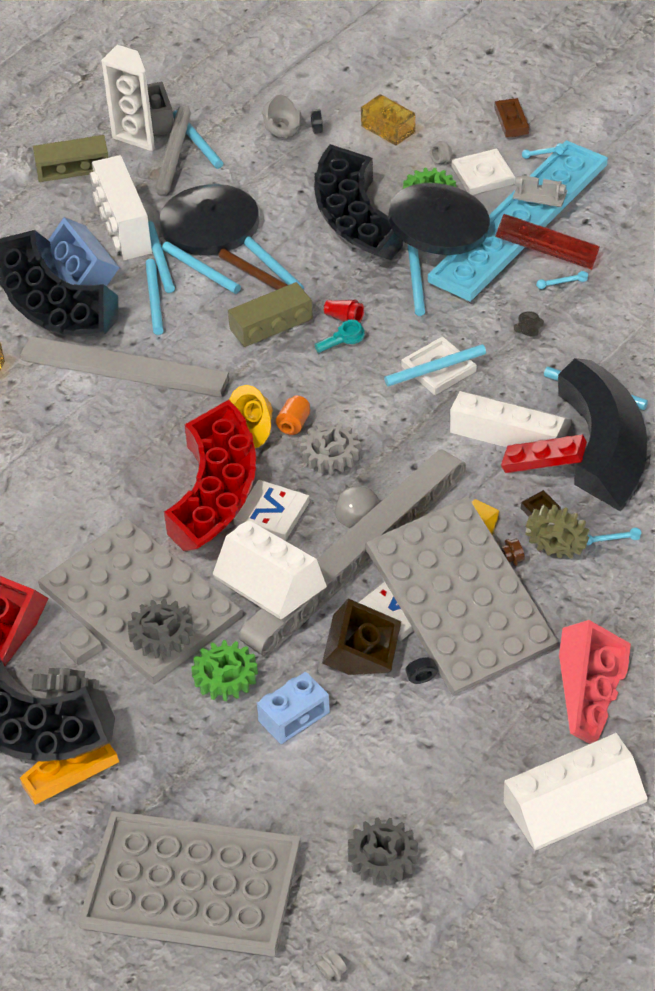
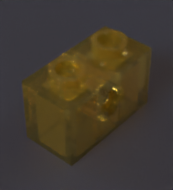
M379 94L361 107V126L397 146L415 133V113Z

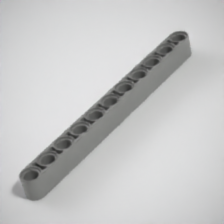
M443 449L434 453L317 558L327 586L281 620L262 608L244 624L239 634L240 641L262 656L271 654L372 561L365 549L367 541L418 519L459 482L465 473L466 463Z

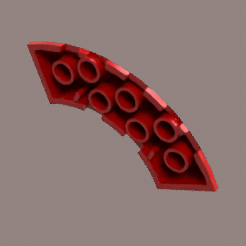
M229 399L184 424L187 448L193 453L199 464L196 483L191 491L188 490L177 503L164 511L167 535L183 551L200 548L225 529L244 505L253 485L256 471V450L253 435L248 429L245 418Z

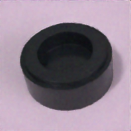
M313 109L310 111L312 131L314 134L323 133L321 110Z
M429 657L416 659L405 668L408 680L414 684L428 682L438 672L434 660Z

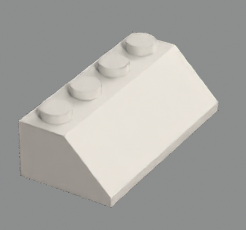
M116 45L101 60L112 138L153 151L155 145L146 72L138 51Z
M462 391L459 392L450 409V433L503 447L562 438L567 435L572 424L571 418Z
M250 520L240 524L226 536L213 571V576L216 580L280 620L327 587L316 558Z
M617 733L504 781L503 803L534 851L647 802V796L634 758Z

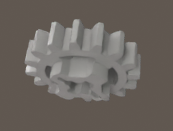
M331 422L327 423V427L317 424V430L309 428L308 435H303L302 443H300L303 463L308 462L309 469L318 467V473H322L324 469H327L329 474H333L334 469H338L342 473L344 472L345 465L353 467V460L358 461L359 452H361L358 434H352L351 427L343 429L342 423H339L336 427L332 426Z

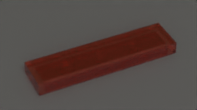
M503 214L495 236L591 270L600 248L598 245L507 214Z

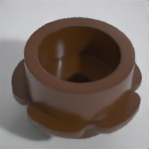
M517 538L513 540L506 539L505 545L501 547V551L508 562H512L514 566H517V562L525 560L523 548Z

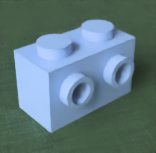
M304 672L298 677L291 678L284 686L273 693L266 694L257 702L258 721L280 744H283L330 713L329 694L307 672Z

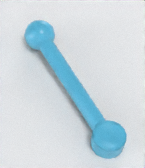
M559 143L556 147L534 151L525 149L522 151V157L528 159L534 155L552 152L563 154L566 148L563 144Z
M581 271L578 275L548 281L540 279L536 285L539 289H544L549 285L575 280L585 282L588 279V273Z
M632 528L630 532L600 536L588 535L587 545L589 546L593 542L623 538L639 540L641 530Z

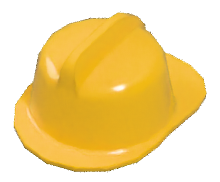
M243 385L233 391L229 400L245 418L248 429L253 435L254 446L259 448L270 435L272 405L268 398L262 395L260 390L254 386Z

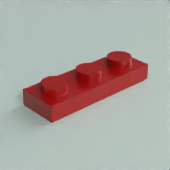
M582 434L509 445L506 448L501 467L505 473L579 463L582 461L587 441Z

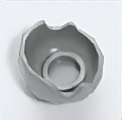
M353 486L346 488L339 495L334 513L340 523L351 528L380 502L377 495L371 489Z

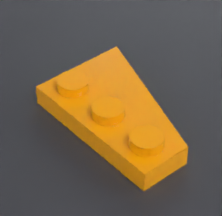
M107 744L93 752L75 758L59 761H38L20 777L22 787L36 805L119 763V759L112 746Z

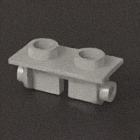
M522 175L521 177H516L515 186L517 187L513 199L562 207L568 190H566V185L562 184V181L544 179L543 184L539 185V178Z

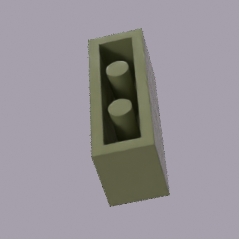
M104 135L33 146L39 182L90 175L93 172V161L109 158Z
M295 282L229 309V328L243 347H247L312 320V299Z

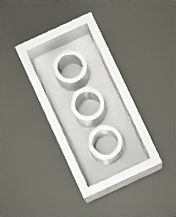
M121 155L93 161V172L90 173L92 185L96 187V191L93 192V198L96 207L100 206L99 212L102 221H107L105 222L106 230L109 237L113 236L112 244L115 252H120L123 261L152 254L147 213Z

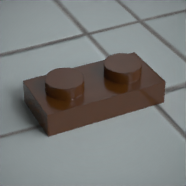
M518 98L495 101L494 109L505 138L529 134V125Z

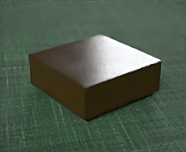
M544 490L521 502V510L528 517L532 515L534 509L540 511L543 505L549 510L552 509L553 505H556L558 510H561V507Z

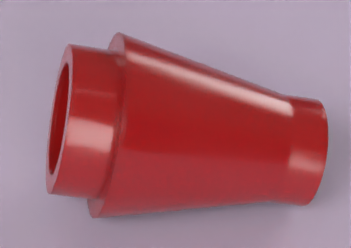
M327 300L324 304V314L343 322L347 320L361 322L364 316V306L358 300Z

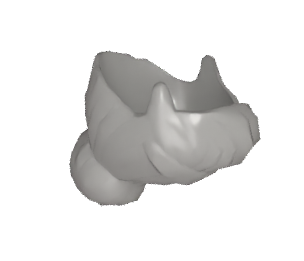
M276 95L263 107V122L265 123V128L270 133L285 139L293 137L297 133V127L301 122V111H297L289 98L284 95Z

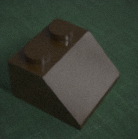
M348 598L333 614L322 664L348 675L389 673L392 670L401 621Z

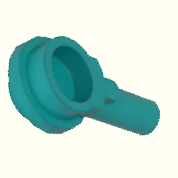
M347 320L338 327V331L333 336L315 343V349L318 353H321L343 342L346 344L359 343L365 336V330L360 322Z

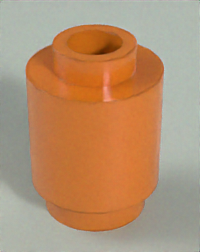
M299 395L287 399L276 418L277 427L285 434H298L310 415L309 401Z

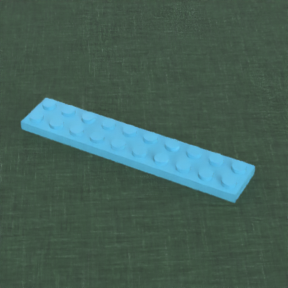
M566 140L563 143L566 148L563 154L554 152L530 175V177L539 178V185L543 184L544 179L562 181V184H565L566 190H568L562 207L513 199L514 190L489 215L490 225L484 242L469 252L447 255L428 274V283L471 302L607 166L608 157Z

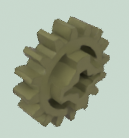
M543 505L540 511L534 509L532 515L529 516L525 526L527 527L525 535L531 536L529 543H537V550L545 549L548 556L556 553L560 559H562L563 554L573 558L574 553L580 555L582 550L586 548L590 529L584 528L585 520H577L578 513L571 515L568 513V508L565 507L563 510H558L556 505H553L552 509L549 510Z

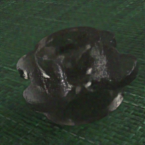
M523 312L519 315L518 324L514 325V331L534 337L539 334L538 330L544 325V321L535 312Z

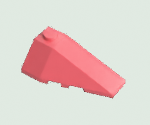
M590 620L562 629L559 652L570 734L589 744L598 741L608 718L607 709L611 701L616 700L618 695L617 685L627 674L631 643Z

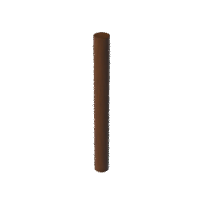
M222 249L219 252V258L276 290L288 286L283 281L226 249Z

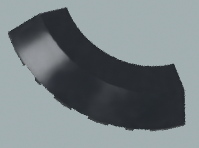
M329 144L318 162L317 172L314 175L315 199L323 218L333 230L351 244L376 256L392 260L402 248L403 241L391 229L388 216L379 209L374 210L366 194L373 182V158Z
M36 230L0 238V286L4 289L11 304L34 324L62 335L95 336L106 334L118 321V295L104 284L85 286L72 285L65 282L55 267L50 241Z
M574 358L558 374V396L573 406L581 416H584L590 434L582 461L574 463V485L621 511L633 496L638 487L640 477L644 473L648 442L646 426L636 401L615 376L592 360Z
M0 658V752L25 760L59 761L93 752L111 743L115 716L104 691L85 686L67 695L51 697L50 699L39 698L26 691L11 677Z

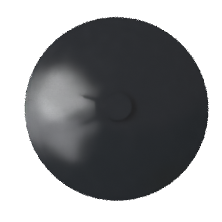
M421 183L402 189L393 197L388 214L391 229L402 241L418 250L438 255H457L474 250L486 239L490 225L488 211L476 197L460 188L440 183Z
M207 184L186 189L172 197L164 205L160 213V227L164 239L186 253L195 255L219 254L222 249L227 251L236 249L244 244L248 236L252 237L255 234L259 225L258 206L252 196L239 188L222 184Z

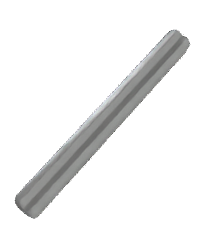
M180 106L176 113L155 187L157 194L160 196L162 194L166 196L170 191L191 116L188 106Z

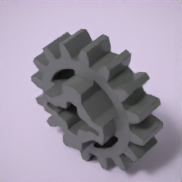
M163 599L161 604H156L154 600H151V606L146 607L141 604L139 605L140 613H131L132 620L127 623L129 641L133 642L135 650L142 648L144 656L154 652V656L157 659L160 653H165L167 657H171L172 650L180 653L182 652L181 644H190L189 636L194 634L192 616L187 613L185 606L179 608L178 601L168 605L166 599Z
M49 668L48 675H33L31 690L43 691L46 693V699H50L51 697L67 695L85 686L99 690L100 681L86 678V671L70 668Z
M377 817L375 818V825H370L364 821L363 831L359 829L353 830V839H348V862L352 863L353 873L360 871L362 881L372 877L373 885H377L380 879H384L386 885L389 886L391 878L395 877L401 882L403 881V872L408 874L413 872V864L418 862V841L414 840L412 830L405 832V824L403 822L394 826L392 818H388L386 824H384Z

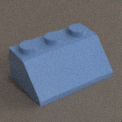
M64 217L49 238L55 267L67 283L85 286L104 284L107 286L120 268L91 231L83 224Z

